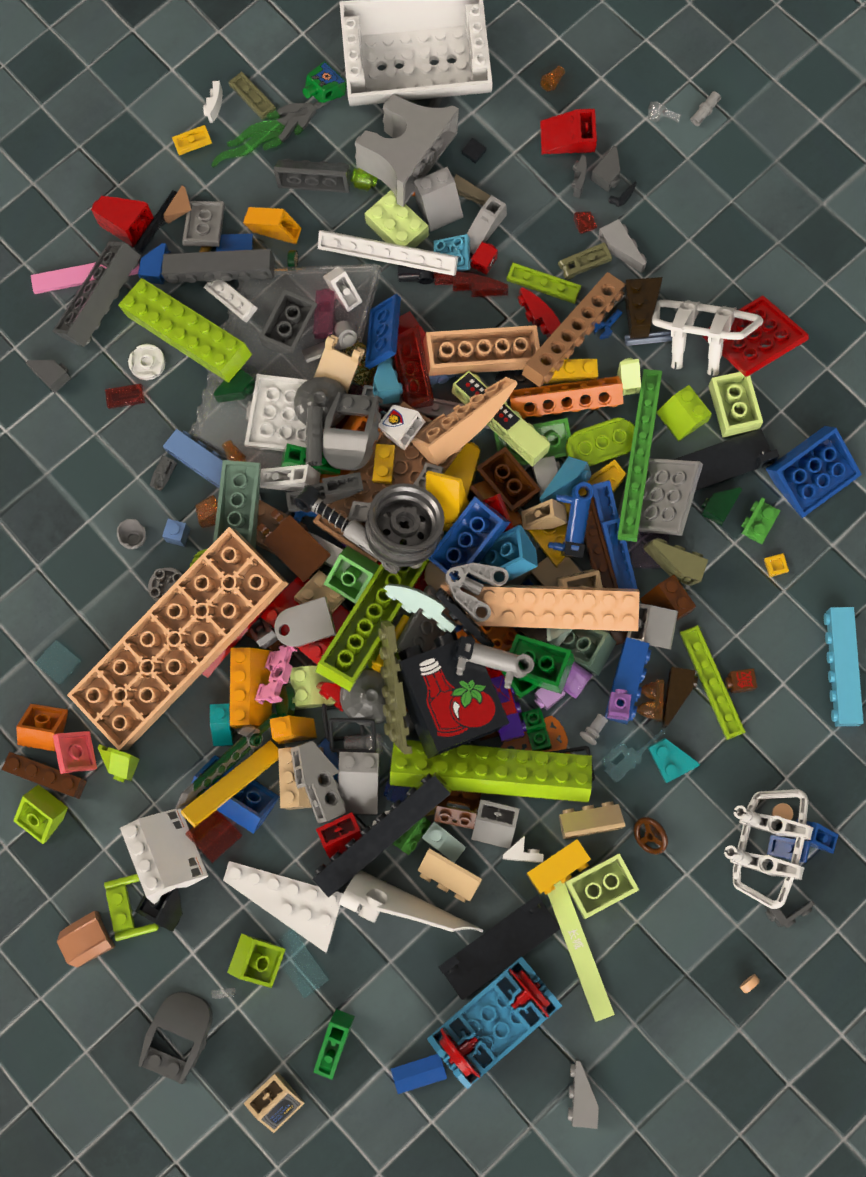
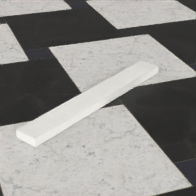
M325 230L319 231L318 249L453 276L456 275L458 256Z

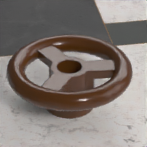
M643 817L636 821L634 836L639 846L650 854L657 855L663 853L667 848L668 838L662 825L649 817ZM642 824L645 825L646 829L643 838L640 835V826ZM646 842H655L660 847L651 848Z

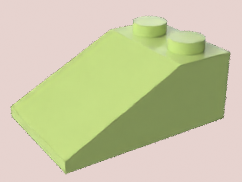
M317 666L292 668L290 681L295 692V698H292V703L296 705L295 710L322 707L323 703L326 706L334 705L335 702L332 699L326 700L319 694L320 690L316 687L318 683L334 682L315 672Z

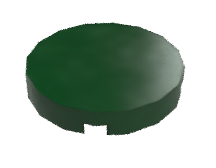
M288 682V684H283L279 695L283 700L275 703L278 717L294 716L296 705L292 703V698H295V692L292 685Z

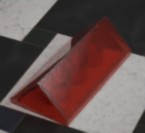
M414 326L398 334L397 351L394 355L399 383L402 384V400L412 408L418 409L433 406L434 398L419 327Z

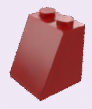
M102 195L99 200L93 203L91 208L100 227L133 248L146 228H148L147 226H149L152 219H154L148 203L144 201Z

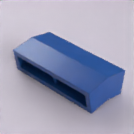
M438 1054L391 1069L398 1094L447 1079L442 1057Z

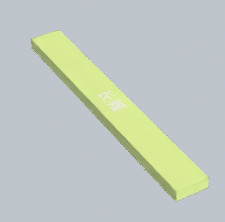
M559 881L554 884L556 889L547 895L595 1022L615 1014L565 883L562 884Z

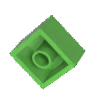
M346 546L339 554L324 585L356 604L380 565Z

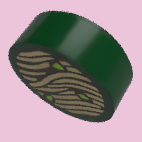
M290 250L288 252L287 264L290 269H297V250Z

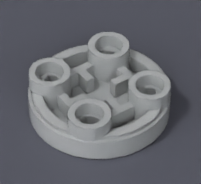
M174 568L156 569L148 584L150 596L157 602L183 574Z

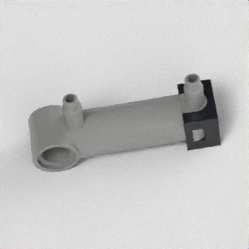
M461 636L456 641L452 660L458 661L457 675H463L466 663L472 662L506 672L504 687L510 689L513 677L522 678L534 668V661L527 654L517 655L475 643V639ZM518 662L524 665L525 670L519 668Z

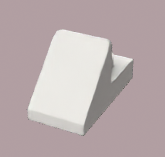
M525 836L503 854V860L542 863L544 854H539L540 850L528 849L527 852H524Z

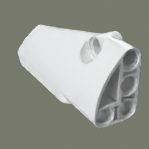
M362 870L353 877L339 903L359 913V916L373 923L376 922L379 913L384 912L451 932L463 929L483 932V929Z

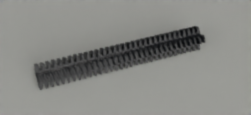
M172 190L166 201H164L165 203L158 210L159 212H157L154 219L147 226L148 228H146L134 246L136 251L143 253L144 247L149 244L148 242L155 235L156 229L160 228L161 222L165 219L163 214L177 194L176 191Z

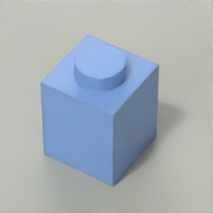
M168 519L162 537L168 543L185 547L190 528L186 523Z

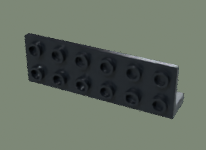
M758 429L673 460L700 461L703 464L695 490L698 491L771 465L777 461L779 454L777 449L770 450L762 429Z
M536 895L438 968L450 982L460 999L464 1000L512 965L521 956L523 957L560 930V927L542 903L539 895Z

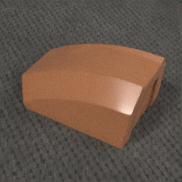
M98 911L89 913L60 931L57 939V944L66 963L77 968L115 947Z

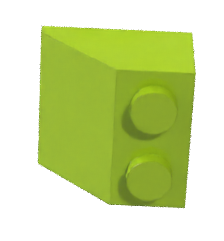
M690 385L674 394L656 412L678 442L707 423L712 415Z
M38 784L22 796L13 821L40 843L44 844L63 821L68 807Z
M241 933L227 973L238 979L272 988L286 949Z

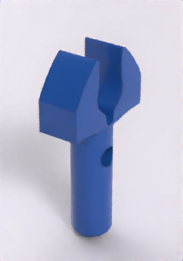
M617 309L605 322L596 323L594 335L599 329L605 328V332L600 335L599 339L609 338L612 335L610 327L622 315V311Z

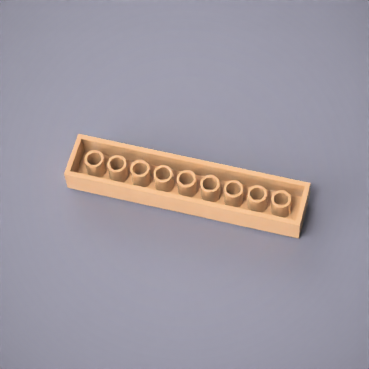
M442 583L441 588L452 597L447 583ZM483 584L484 586L478 596L462 587L460 588L461 591L478 598L477 600L487 604L491 609L490 617L484 622H477L472 618L478 626L638 631L639 589L502 585L496 587L491 584ZM447 607L442 611L457 625H463L459 620L456 622L448 614L450 610ZM479 607L476 610L478 617H486L487 612L484 608Z

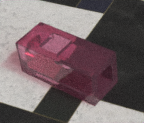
M330 289L316 290L315 303L318 306L314 314L313 333L315 339L326 340L328 336L334 335L336 294L335 291Z

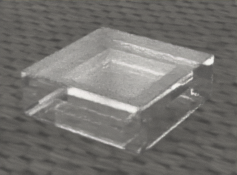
M235 988L212 990L213 999L236 995Z

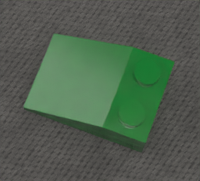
M516 634L509 652L517 655L527 654L534 661L533 670L521 679L543 689L562 694L575 660L572 650ZM518 662L519 668L525 670L524 665Z

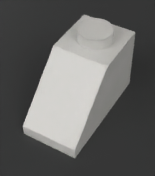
M336 267L323 276L331 292L347 312L363 302L346 271L340 267Z

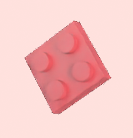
M90 731L57 733L53 735L60 774L97 769Z

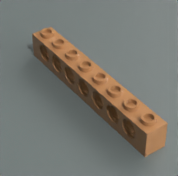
M607 272L528 360L522 375L539 387L544 382L548 383L554 375L553 372L555 370L559 371L563 366L565 358L569 359L575 351L574 348L581 346L585 339L584 337L586 335L589 336L594 330V325L596 323L600 324L605 317L604 314L606 312L609 313L613 309L614 302L621 300L625 293L623 292L625 283Z

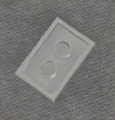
M189 201L191 211L187 212L182 240L183 246H220L225 210L224 201Z

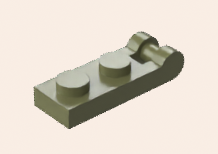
M604 242L564 258L558 262L560 269H563L565 280H569L580 273L612 261V256ZM574 264L575 267L570 269L569 265Z

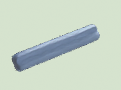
M671 330L650 332L648 338L630 339V335H625L624 337L626 346L668 342L673 339L671 337Z

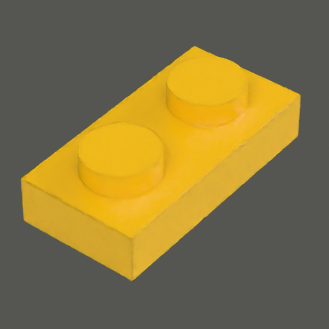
M205 125L172 137L179 155L212 144Z
M376 444L373 483L392 484L395 445Z

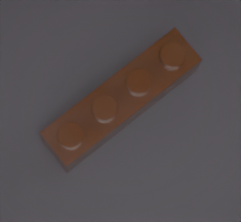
M10 751L2 767V770L77 799H80L87 783L84 779L68 773L60 774V770Z

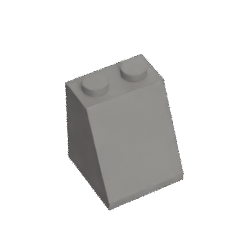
M448 167L414 181L416 204L430 232L463 218L456 184Z

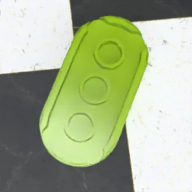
M613 418L578 430L568 438L566 454L569 457L588 462L589 467L623 456L631 452L635 426L630 421L624 420V418Z

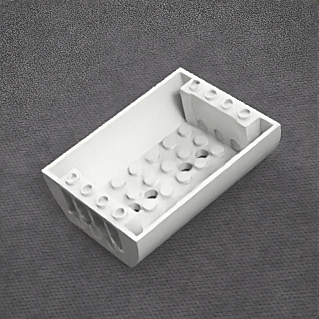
M483 0L340 1L349 106L385 103L393 94L410 101L492 92V76ZM454 58L456 62L451 64L447 60ZM432 60L439 62L437 65L430 64ZM401 63L404 67L397 69L395 65ZM380 65L386 66L385 70H378L377 68Z

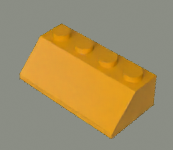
M250 647L231 648L230 726L232 728H242L248 725L258 728L272 714V703L264 700V703L260 704L255 700L259 685H268L270 683L271 671L265 668L269 652H272L271 650Z

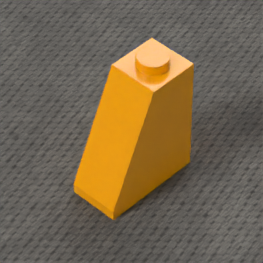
M249 207L243 224L253 233L292 244L297 243L302 229L284 209Z
M284 716L270 719L272 739L278 744L317 738L314 718Z

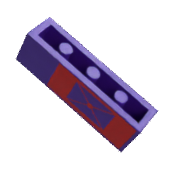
M486 667L509 720V724L498 731L501 743L524 737V732L527 729L524 720L520 721L518 713H521L519 701L515 702L513 696L516 693L512 687L510 689L504 687L505 676L500 670Z

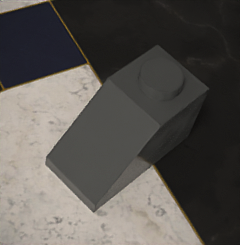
M613 146L594 168L591 176V181L607 192L612 187L615 188L620 182V164L616 146Z
M28 360L25 362L54 393L71 379L67 374L69 370L62 363L58 364L54 360Z

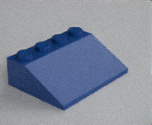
M824 426L766 468L774 485L801 518L862 475L837 428Z

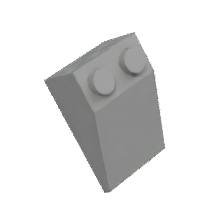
M339 752L338 791L345 802L346 814L353 812L354 814L378 815L380 754Z

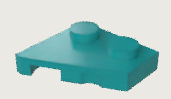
M666 738L647 747L665 783L700 766L697 761Z

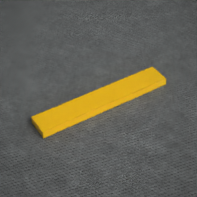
M271 740L182 809L181 814L193 827H196L278 761L279 748Z

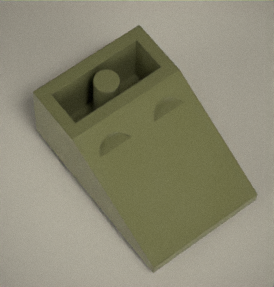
M659 538L653 539L644 545L643 549L670 577L675 575L680 583L688 586L701 582L708 559L703 558L702 554L686 552L684 547L678 545L670 546L667 544V541Z

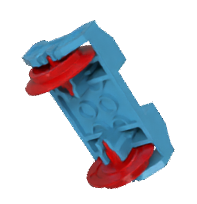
M521 956L462 1009L458 1010L442 1024L427 1040L437 1054L443 1058V1061L453 1071L457 1079L468 1089L554 1012L561 1008L562 1005ZM524 969L529 975V977L523 972V970L519 971L518 973H516L515 971ZM509 972H511V974H512V975L516 978V980L521 984V986L524 988V990H522V989L519 987V985L515 982V980L510 976ZM531 999H533L534 1002L539 1006V1008L544 1012L543 1014L533 1004Z

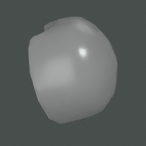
M126 519L120 522L117 527L118 541L127 549L133 550L141 547L146 541L145 527L136 519Z

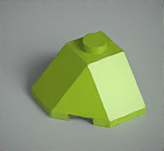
M99 744L98 750L108 773L114 775L113 779L123 783L125 779L131 781L140 759L131 754Z

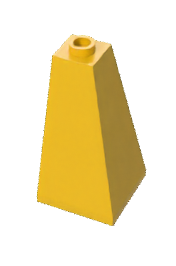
M473 442L465 444L444 473L445 475L462 479L468 503L470 487L474 483L476 467L480 459V449Z

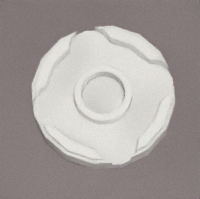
M143 344L136 347L137 349L131 352L128 359L129 368L133 375L146 381L160 376L166 365L165 356L162 351L151 344Z

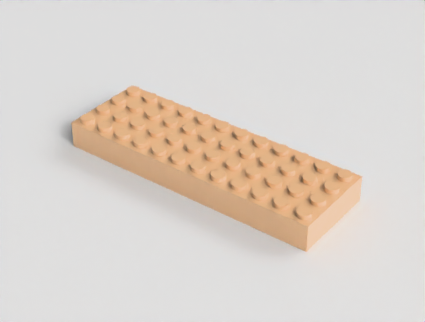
M228 527L67 696L119 751L128 750L289 583L237 530Z

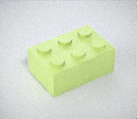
M392 190L364 213L366 224L387 243L416 248L429 236L428 225L406 204L404 207L398 205Z
M741 372L713 377L709 383V390L722 437L760 429L763 419L750 375L745 377Z
M620 853L565 882L583 919L639 891Z

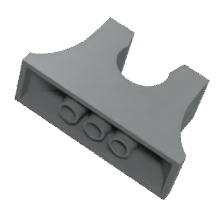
M393 94L383 105L384 132L392 138H384L377 133L365 130L355 141V159L357 168L383 181L394 193L397 204L404 207L415 192L414 181L429 173L456 136L459 108L453 105L445 108L424 107Z

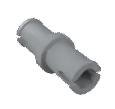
M712 91L706 101L699 105V109L693 117L690 118L695 126H700L706 116L712 113V109L718 101L721 100L717 92Z

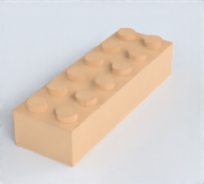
M537 325L426 332L423 340L428 376L465 374L468 370L472 373L523 370L528 360L540 348Z

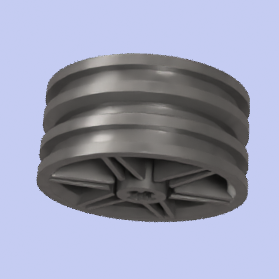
M404 483L388 486L381 490L371 502L365 524L366 542L371 551L388 564L400 567L418 565L427 560L437 547L444 526L443 509L435 496L422 487ZM420 517H422L425 521L421 522Z

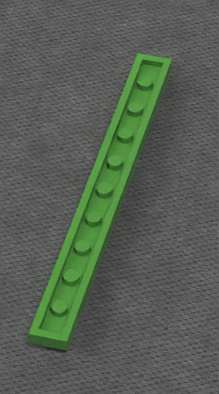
M643 370L618 540L637 542L662 379V371Z

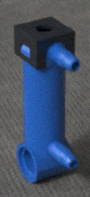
M581 482L572 488L571 496H556L557 501L571 504L565 542H549L548 544L549 548L561 551L560 556L581 559L584 556V538L590 502L594 494L593 486L588 482ZM582 487L586 490L585 497L579 495V488Z

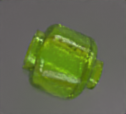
M354 167L351 182H353L355 188L370 191L372 186H376L377 177L365 172L361 168Z

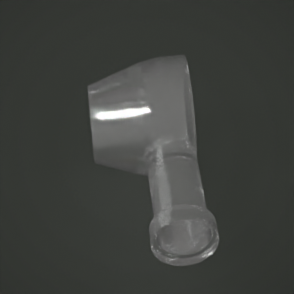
M650 102L648 108V119L653 122H659L664 116L678 123L682 115L667 110L663 104L658 102Z

